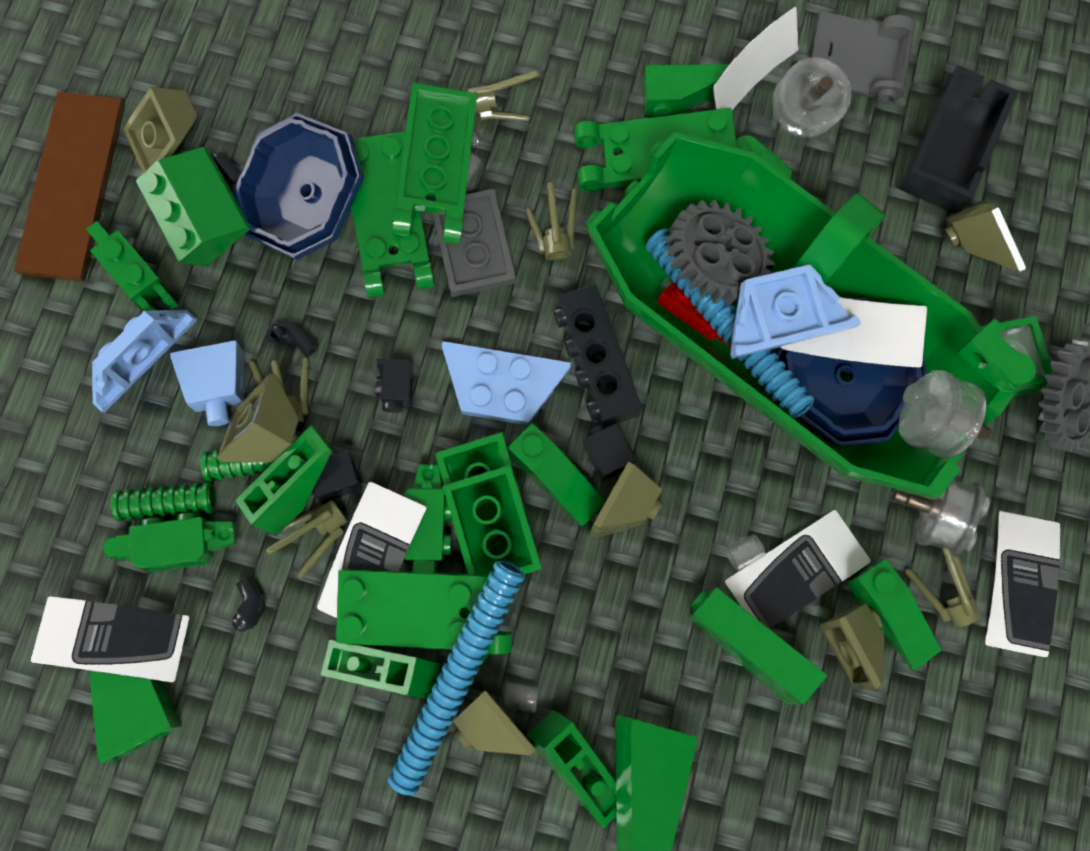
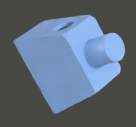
M234 340L170 353L187 405L195 412L206 411L209 426H221L229 423L227 406L240 404L244 400L245 354L237 341Z

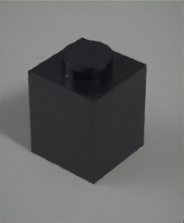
M602 424L587 433L588 438L585 439L583 447L602 482L622 473L628 462L634 464L635 458L616 424L608 428L605 424Z
M349 451L329 457L310 495L316 494V497L323 503L362 490L354 459Z

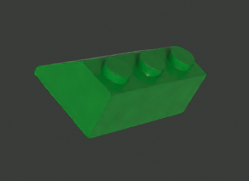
M201 147L157 160L136 180L180 263L207 267L251 229L208 148Z

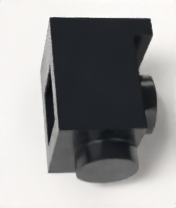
M376 358V366L382 376L376 377L375 394L382 401V411L400 413L403 411V408L412 409L414 380L412 361Z

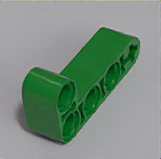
M856 193L831 218L793 268L811 265L822 277L823 283L827 285L856 248L884 219L886 214L860 193Z

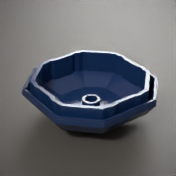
M299 113L259 133L233 192L238 205L251 226V229L244 235L297 260L336 241L364 180L352 135Z
M865 297L851 298L853 300L869 301ZM781 347L776 352L779 357L778 362H784L786 365L785 370H791L793 373L792 378H797L800 381L799 387H805L807 389L806 395L814 397V402L810 409L798 418L837 447L889 441L929 388L924 354L922 366L918 368L822 357L783 350ZM841 371L849 373V382H845L840 378Z

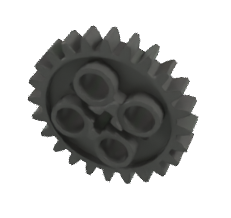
M701 200L697 206L690 204L674 220L675 222L669 228L671 234L666 239V242L672 245L668 249L667 254L676 257L671 266L682 269L678 278H689V290L697 286L700 288L701 298L709 293L714 304L723 297L726 306H730L734 300L738 303L742 282L746 279L772 274L770 270L775 266V263L769 260V258L774 254V251L765 248V245L770 241L769 238L759 236L763 228L761 226L753 228L750 225L753 217L750 216L743 219L741 217V209L738 208L733 213L730 211V205L727 202L722 208H719L716 200H713L709 206L704 200Z
M1073 339L1072 344H1065L1064 351H1058V362H1051L1052 373L1045 375L1048 383L1046 387L1041 388L1044 399L1039 403V406L1043 407V412L1039 415L1038 420L1044 421L1040 428V432L1045 433L1043 440L1048 441V446L1068 452L1073 450L1079 451L1080 446H1086L1087 438H1090V340Z

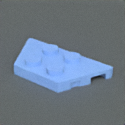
M811 265L746 279L740 286L730 355L734 359L855 328L861 325L856 315L850 316L837 302L840 297L831 287L823 283L822 277Z
M187 310L144 311L139 317L132 318L126 324L124 331L113 342L104 345L99 351L98 357L92 362L93 404L105 413L197 321V318Z
M444 341L442 343L443 353L463 415L529 425L538 414L541 406L553 394L554 389L563 377L570 371L571 363Z

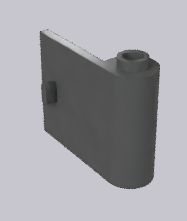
M820 11L806 83L815 85L822 77L829 76L833 80L831 89L876 98L879 102L885 104L896 102V100L904 96L916 24L915 20L905 15H892L885 18L881 24Z

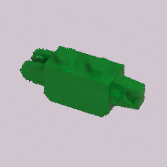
M97 221L86 228L98 243L90 251L141 311H157L150 304L159 297L172 310L178 306L167 293V287L118 230L109 236Z
M424 464L418 465L414 489H408L402 495L426 507V511L404 559L409 564H413V572L437 573V564L444 565L445 555L451 556L452 536L451 534H446V520H452L444 490L442 489L439 466Z
M199 513L177 515V520L164 522L163 518H148L141 521L142 525L130 526L128 535L108 538L102 549L106 554L105 556L117 561H131L139 569L147 570L150 573L207 565L214 557V551L237 545V530L233 522H210L203 517H199Z

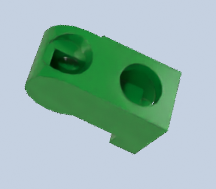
M994 318L958 354L996 389L1004 393H1014L1033 380L1036 374V367L1030 357L1018 353L1000 336L1006 328Z

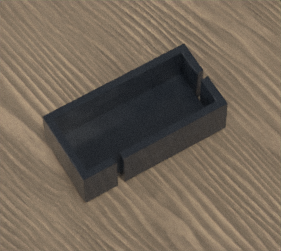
M957 65L940 92L898 189L954 214L962 211L975 195L983 176L982 172L988 164L1018 91L991 79L974 101L970 98L981 85L985 76Z

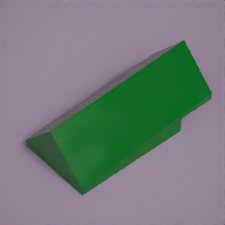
M503 433L494 434L435 453L444 483L442 487L468 574L489 575L491 571H495L493 565L496 561L512 563L520 568L524 574L542 569Z

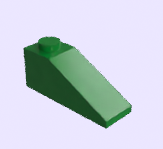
M730 64L646 65L642 82L644 116L661 117L677 115L714 98V85Z
M533 423L508 447L510 459L581 527L606 503L562 451Z
M310 426L235 500L251 525L277 536L302 512L332 453V449L315 427Z
M887 559L873 563L846 583L861 604L866 603L869 609L872 608L876 611L882 622L881 631L911 671L917 670L941 651L911 591Z
M329 640L320 675L427 699L429 694L433 693L432 688L437 681L440 664L406 655L353 644L336 643L334 640Z
M552 710L526 736L546 763L598 824L605 828L616 817V782L573 722Z

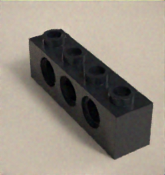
M593 284L558 295L557 308L553 309L554 317L558 328L564 327L568 338L564 339V344L569 358L575 357L579 369L575 370V375L580 389L586 388L590 398L589 401H586L591 420H597L599 426L605 424L608 427L638 417L642 406L597 285ZM579 322H587L593 329L588 332H582L575 325ZM590 352H598L603 356L604 360L599 363H593L588 360L586 355ZM608 382L614 386L615 392L603 394L597 386L600 383Z

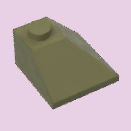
M150 87L123 127L143 173L157 160L170 157L196 120L197 114L185 90Z
M981 200L946 218L949 228L945 229V233L953 247L958 245L969 254L1017 271L1026 269L999 207Z
M270 373L234 409L217 457L220 461L273 462L297 440L298 435L295 434L299 418L275 375Z
M628 462L594 522L589 535L593 538H599L642 526L647 517L654 520L663 504V501L657 499L662 489L634 464Z
M865 603L855 606L820 624L853 689H877L881 687L883 682L884 635L880 629L882 622L876 611L872 608L869 609Z
M484 691L453 721L458 727L453 733L466 749L473 745L477 751L531 755L536 751L534 745L488 691Z

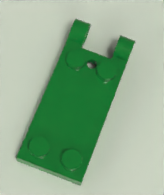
M412 82L392 235L409 237L412 210L446 215L442 242L459 245L477 93ZM433 196L435 201L427 200L426 198Z
M732 108L598 124L594 121H583L574 126L575 145L580 148L604 145L606 168L597 165H587L577 171L579 189L585 192H594L600 189L629 186L634 180L640 182L649 171L652 161L649 155L653 147L661 139L666 141L674 132L737 148ZM616 150L622 151V154H619L617 156L613 153Z
M405 131L353 139L364 180L352 205V214L368 298L385 296L380 269L413 264L417 290L434 288L420 211L412 210L409 237L392 235ZM392 247H396L398 249V253L395 255H391L389 253V249Z
M358 569L338 570L336 643L452 650L453 645L459 643L457 640L458 635L464 633L462 630L463 625L468 623V619L461 615V609L467 608L470 613L474 612L472 607L475 602H479L477 597L480 592H484V583L490 581L488 575ZM499 630L497 634H493L495 639L492 644L488 645L490 648L488 654L511 653L512 632Z

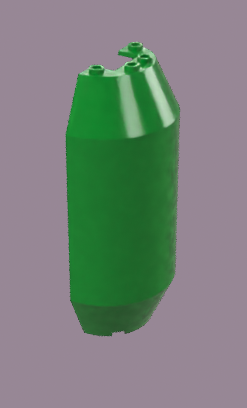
M674 132L666 141L662 139L658 141L649 155L652 158L649 171L641 181L634 180L624 193L625 198L619 205L610 202L602 211L595 210L585 224V227L588 228V234L626 309L841 476L929 499L940 498L961 470L956 464L975 437L931 417L932 408L935 405H940L979 424L986 425L1001 415L1017 392L1004 393L999 391L958 354L982 329L973 314L870 237H867L826 286L831 287L840 298L865 297L870 302L926 306L923 354L929 388L889 441L844 447L835 446L800 418L793 419L787 414L786 410L782 411L779 408L780 402H774L772 400L773 394H767L765 392L766 386H760L758 383L759 378H754L751 375L752 369L744 367L745 361L731 358V349L716 338L711 342L658 304V298L673 281L671 276L665 273V268L659 266L658 261L653 259L652 253H648L645 247L647 241L654 233L662 229H669L681 211H685L690 204L697 206L701 200H704L709 206L713 200H716L719 208H722L727 202L730 205L731 212L734 213L738 208L741 209V217L743 219L750 216L753 217L750 224L753 228L758 226L763 228L759 236L769 238L770 240L765 245V248L774 251L769 260L773 261L775 266L770 272L776 273L792 269L836 212L754 152ZM734 300L731 305H735L737 308L738 303ZM780 347L772 349L771 354L776 353ZM841 371L840 378L845 382H849V373Z

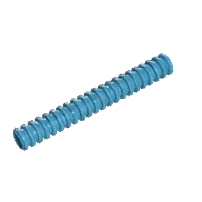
M662 229L654 233L647 241L645 247L647 252L652 253L653 259L658 261L661 268H665L664 271L667 275L671 276V280L674 283H678L677 286L681 291H684L685 297L691 298V304L697 306V311L700 314H704V319L708 322L711 321L710 326L712 329H718L717 335L724 337V343L732 346L737 313L735 305L726 306L723 297L714 304L709 293L701 298L700 288L697 286L689 290V278H678L682 269L672 267L671 264L676 257L667 254L668 249L672 245L666 242V239L671 232L669 229ZM772 349L738 357L739 361H745L744 367L746 369H752L751 375L754 378H759L758 383L760 386H766L765 392L773 394L772 400L780 402L779 408L782 411L786 410L791 418L796 419L813 405L814 397L806 395L807 389L799 387L800 381L797 378H792L793 373L791 370H785V363L778 362L779 357L776 353L771 354Z
M496 561L493 568L495 571L489 573L488 579L490 581L484 583V592L479 593L477 597L479 602H475L472 607L474 612L468 615V623H465L462 627L464 633L458 635L457 640L459 643L453 645V653L448 655V663L443 665V673H440L437 677L438 683L434 684L432 688L433 693L429 694L427 698L428 703L424 704L422 713L419 714L417 723L412 728L413 733L409 734L407 743L404 744L402 753L397 758L398 762L394 764L393 772L387 778L390 786L400 794L411 796L417 794L419 785L422 784L424 775L427 774L429 765L432 764L434 755L439 750V745L444 741V735L449 731V725L454 721V715L459 711V705L464 701L463 695H466L469 691L468 685H471L474 681L473 675H476L479 671L478 665H481L484 661L483 655L487 654L490 649L488 645L492 644L495 639L493 634H497L500 629L498 624H502L505 619L503 614L508 613L510 609L508 603H513L515 599L513 593L519 591V582H523L526 577L523 571L512 563L506 561Z

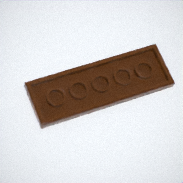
M57 91L14 268L17 274L85 282L91 257L90 250L93 248L94 238L86 228L99 221L125 106L121 98Z

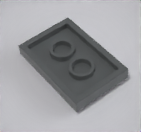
M494 189L465 195L459 245L442 242L446 215L432 213L451 297L516 284L514 267Z

